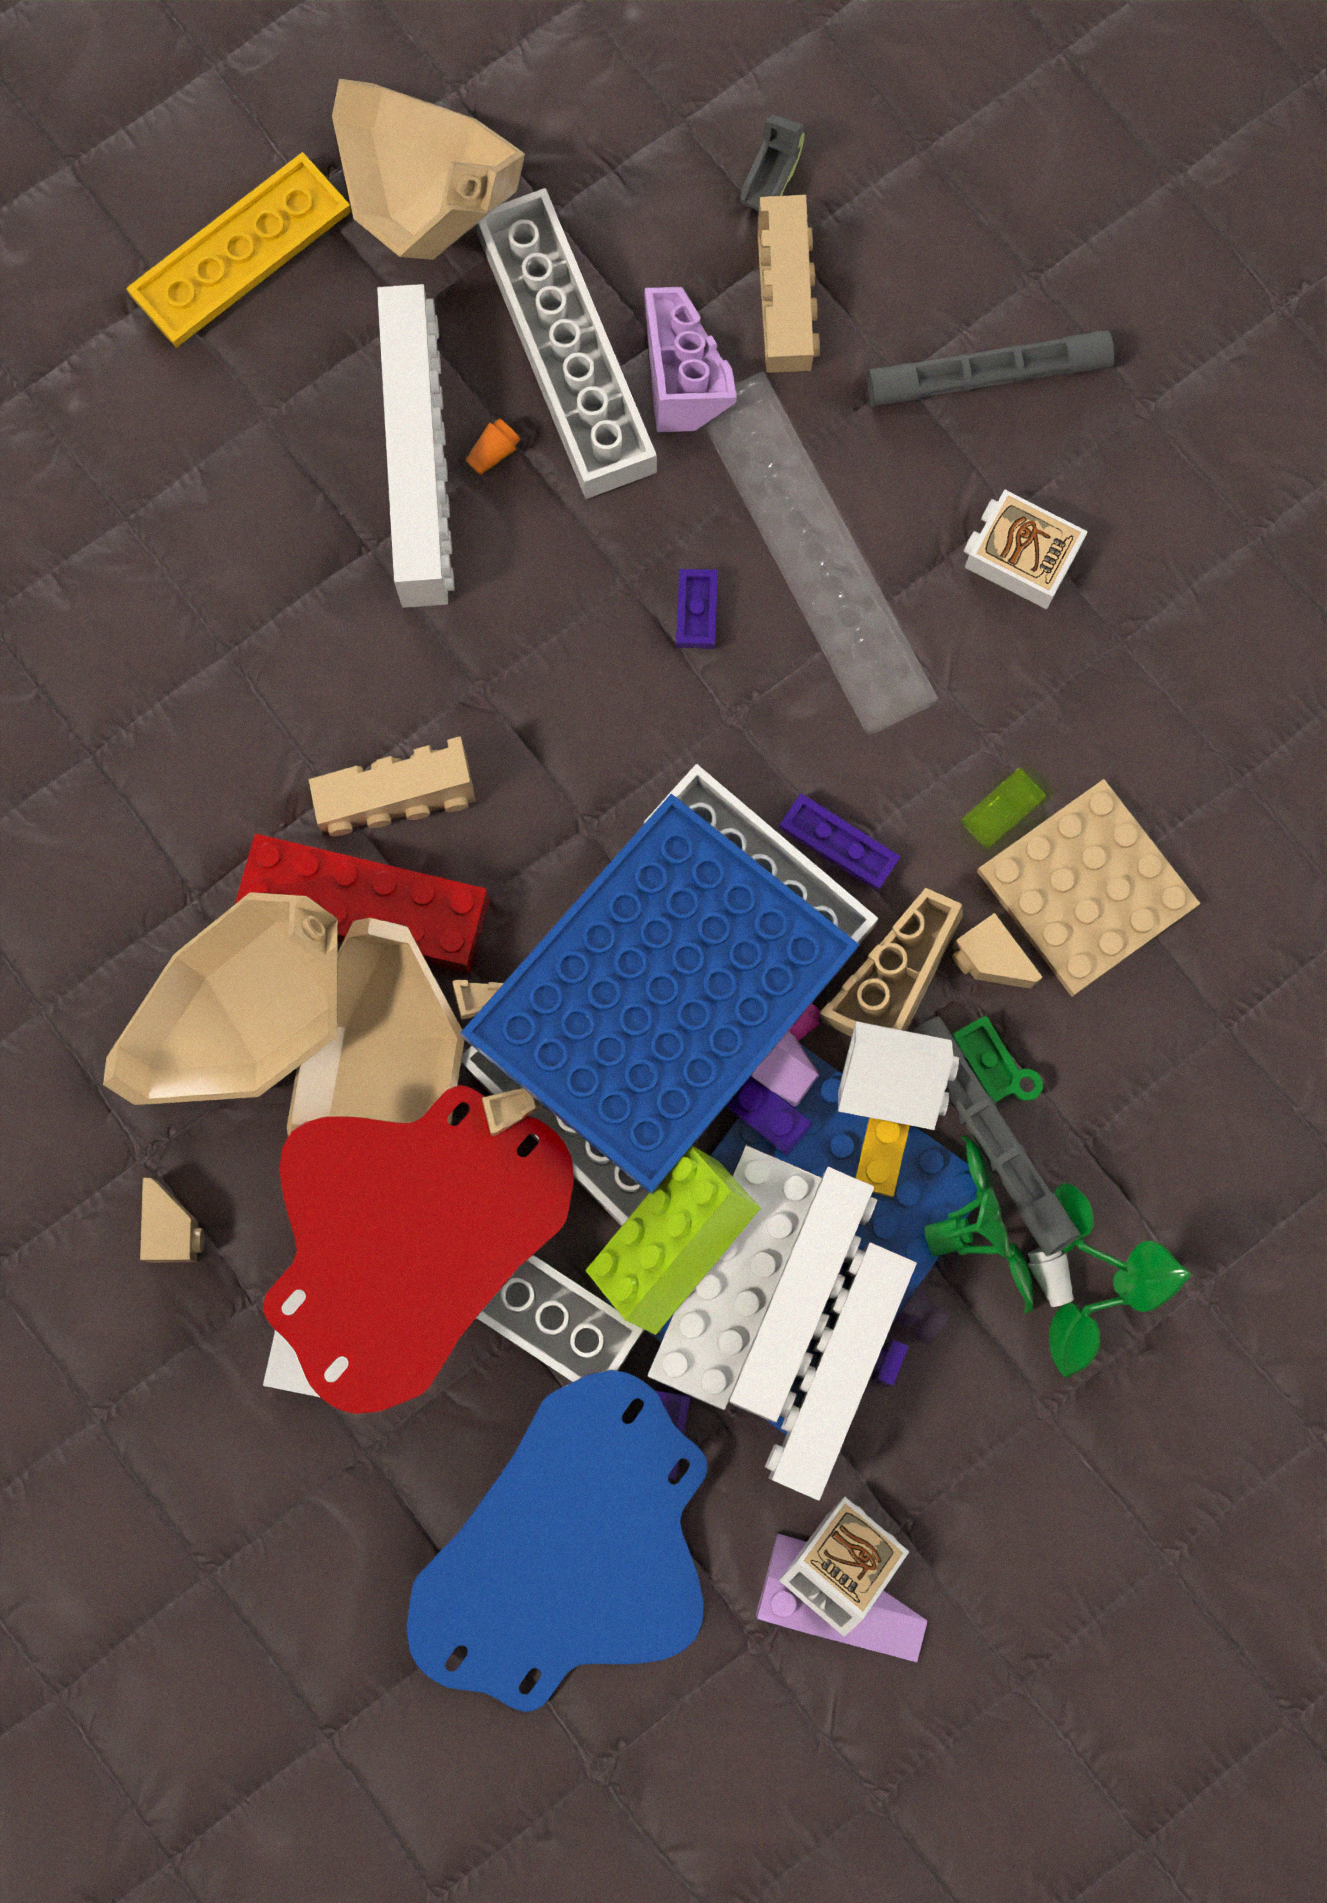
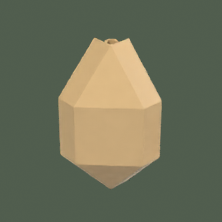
M339 79L332 119L353 218L399 257L434 260L517 191L525 153L477 119L373 83Z
M248 893L172 956L106 1057L103 1085L134 1105L261 1096L337 1037L338 919L307 896Z
M373 918L353 921L338 951L337 1037L297 1067L287 1122L288 1137L293 1130L303 1123L326 1116L362 1117L396 1123H411L420 1119L447 1089L457 1086L465 1041L460 1036L462 1028L407 926ZM453 1111L451 1112V1114H450V1115L448 1116V1118H447L448 1123H449L450 1125H451V1120H452Z

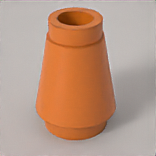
M498 418L494 424L489 422L469 455L465 458V461L481 476L485 471H488L516 451L517 448L515 446L521 439L502 419Z

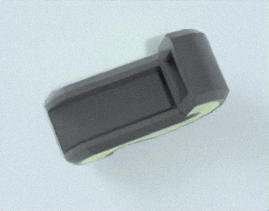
M777 114L767 118L764 125L763 144L741 191L740 200L742 205L759 211L760 197L783 196L784 190L795 172L803 149L806 133L803 124Z

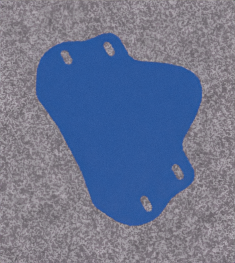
M609 1370L588 1374L552 1392L541 1402L515 1454L460 1531L417 1575L412 1585L406 1628L409 1651L417 1666L429 1678L447 1688L483 1692L516 1710L530 1712L543 1706L568 1671L578 1665L639 1664L661 1661L681 1653L696 1640L703 1622L704 1601L697 1571L682 1533L680 1519L683 1509L706 1477L707 1459L700 1448L674 1426L658 1394L648 1384L626 1372ZM634 1399H642L644 1403L643 1409L631 1424H625L622 1421V1415ZM680 1459H687L690 1463L689 1469L677 1484H671L668 1481L669 1473ZM460 1645L465 1646L468 1650L467 1656L455 1671H448L445 1663L456 1647ZM533 1668L539 1669L541 1676L533 1689L528 1694L520 1693L518 1687L527 1673Z

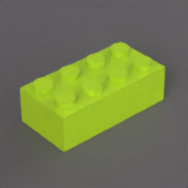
M691 1146L656 1190L645 1197L585 1271L625 1321L656 1335L749 1224L761 1207L718 1160Z

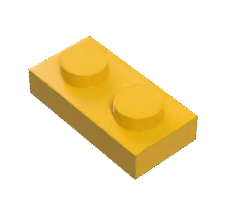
M869 1117L855 1178L874 1186L872 1193L891 1198L894 1196L910 1125Z

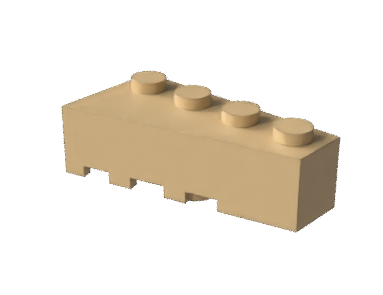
M806 195L760 197L757 236L766 373L811 371L813 357L820 356L819 333L812 332V321H817V299L811 298L810 286H815L814 262L809 263V251H812L813 237L812 228H808Z
M461 736L447 740L449 748L442 750H432L431 746L428 745L413 749L414 754L410 756V759L402 761L400 758L389 756L372 763L371 770L363 771V767L354 766L309 779L317 825L323 834L329 833L330 836H342L353 831L352 828L368 825L369 828H380L391 824V819L406 816L407 820H418L428 817L430 815L429 811L445 808L446 812H456L468 808V803L476 802Z
M925 888L895 923L891 932L872 950L863 965L845 982L841 991L819 1013L822 1023L851 1037L855 1022L907 1031L963 917L962 904Z

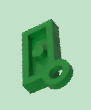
M987 1016L952 1034L965 1054V1060L988 1096L992 1097L996 1103L1011 1094L1017 1099L1026 1102L1036 1099L1041 1094L1043 1081L1040 1075L1031 1069L1018 1070ZM1028 1078L1032 1081L1033 1090L1031 1092H1024L1020 1088L1021 1079Z

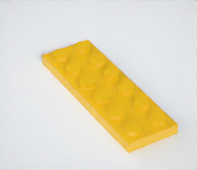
M302 152L126 289L133 300L174 347L177 348L351 213L350 204Z

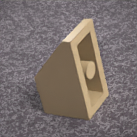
M995 913L958 938L952 946L955 952L952 954V958L964 974L970 972L976 980L1031 989L1042 979L1041 974Z
M143 1178L140 1260L148 1263L197 1262V1253H202L204 1249L203 1228H198V1221L159 1181L153 1178Z

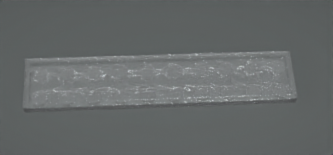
M764 371L736 383V403L704 424L867 736L936 704L938 697Z

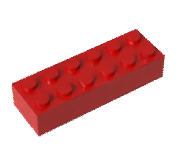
M255 833L235 904L250 892L307 896L338 919V942L343 943L353 921L373 918L407 926L427 964L470 974L490 897L486 888Z

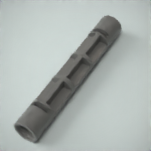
M1107 329L1061 337V339L1025 345L1017 344L1007 348L971 354L963 353L953 357L867 369L869 399L872 407L919 400L922 397L958 391L967 392L976 388L1012 382L1015 384L1021 383L1024 380L1111 368L1114 365L1113 341Z
M935 1017L915 1028L912 1033L952 1040L953 1056L959 1057V1065L955 1080H948L945 1092H949V1101L959 1115L958 1120L962 1126L967 1127L990 1163V1170L992 1173L997 1174L1021 1212L1019 1215L1045 1256H1051L1072 1244L1081 1236L1080 1232L1056 1195L1051 1193L1026 1155L1027 1150L1025 1147L1019 1144L996 1108V1102L992 1097L988 1096L965 1060V1054L940 1017Z

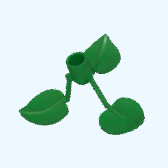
M963 1135L961 1138L966 1142L969 1170L977 1187L976 1198L958 1211L947 1214L948 1219L925 1225L928 1247L934 1257L958 1251L959 1255L967 1253L1000 1254L1010 1263L1013 1279L1026 1302L1024 1313L1033 1312V1282L1030 1268L1017 1243H1010L1009 1246L1008 1233L1001 1219V1210L995 1196L994 1181L989 1164L971 1137ZM981 1205L977 1223L970 1225L967 1218L960 1220L961 1217ZM973 1232H978L986 1237L993 1246H971L967 1243L973 1242Z
M1061 1183L1054 1191V1194L1081 1234L1076 1241L1061 1251L1063 1253L1069 1252L1076 1244L1080 1250L1119 1268L1113 1278L1114 1290L1119 1294L1117 1298L1086 1305L1082 1311L1077 1304L1069 1302L1061 1306L1052 1319L1049 1330L1051 1356L1059 1372L1064 1377L1070 1378L1073 1374L1085 1369L1093 1361L1099 1350L1100 1331L1097 1322L1092 1317H1089L1092 1312L1117 1305L1129 1304L1140 1312L1153 1311L1171 1299L1187 1282L1191 1273L1177 1262L1167 1248L1158 1242L1143 1241L1138 1244L1131 1252L1128 1262L1120 1261L1087 1245L1082 1238L1086 1237L1094 1226V1215L1090 1202L1083 1192L1073 1184Z

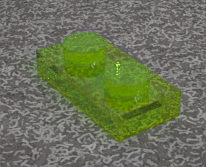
M1019 767L965 815L961 823L988 850L1045 799L1046 795Z

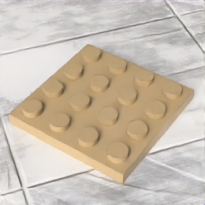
M1104 779L977 870V873L1071 997L1075 996L1201 904Z

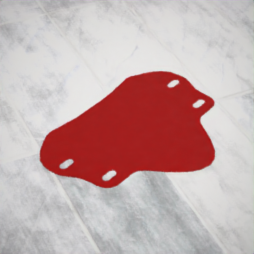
M462 1085L447 1089L420 1119L411 1123H396L362 1117L326 1116L307 1121L290 1133L282 1147L279 1171L283 1198L295 1237L297 1252L290 1267L266 1293L263 1302V1312L270 1325L294 1349L310 1387L324 1401L339 1410L353 1414L380 1412L422 1395L432 1384L460 1337L506 1281L527 1259L562 1229L567 1220L573 1189V1163L566 1144L547 1124L539 1119L527 1116L500 1134L491 1136L482 1103L484 1096L476 1090ZM460 1103H467L470 1107L469 1113L457 1126L450 1125L447 1118ZM528 1135H537L539 1138L537 1146L528 1156L520 1157L517 1154L518 1146ZM294 1291H304L306 1294L304 1302L293 1314H284L282 1312L284 1302ZM343 1356L347 1358L348 1366L334 1382L326 1381L324 1374L338 1357Z

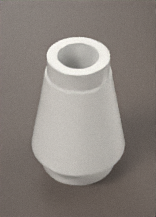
M1041 1248L1029 1252L1028 1255L1031 1262L1028 1263V1266L1046 1298L1049 1300L1051 1307L1061 1306L1073 1301L1067 1252L1059 1251L1048 1257L1045 1256Z

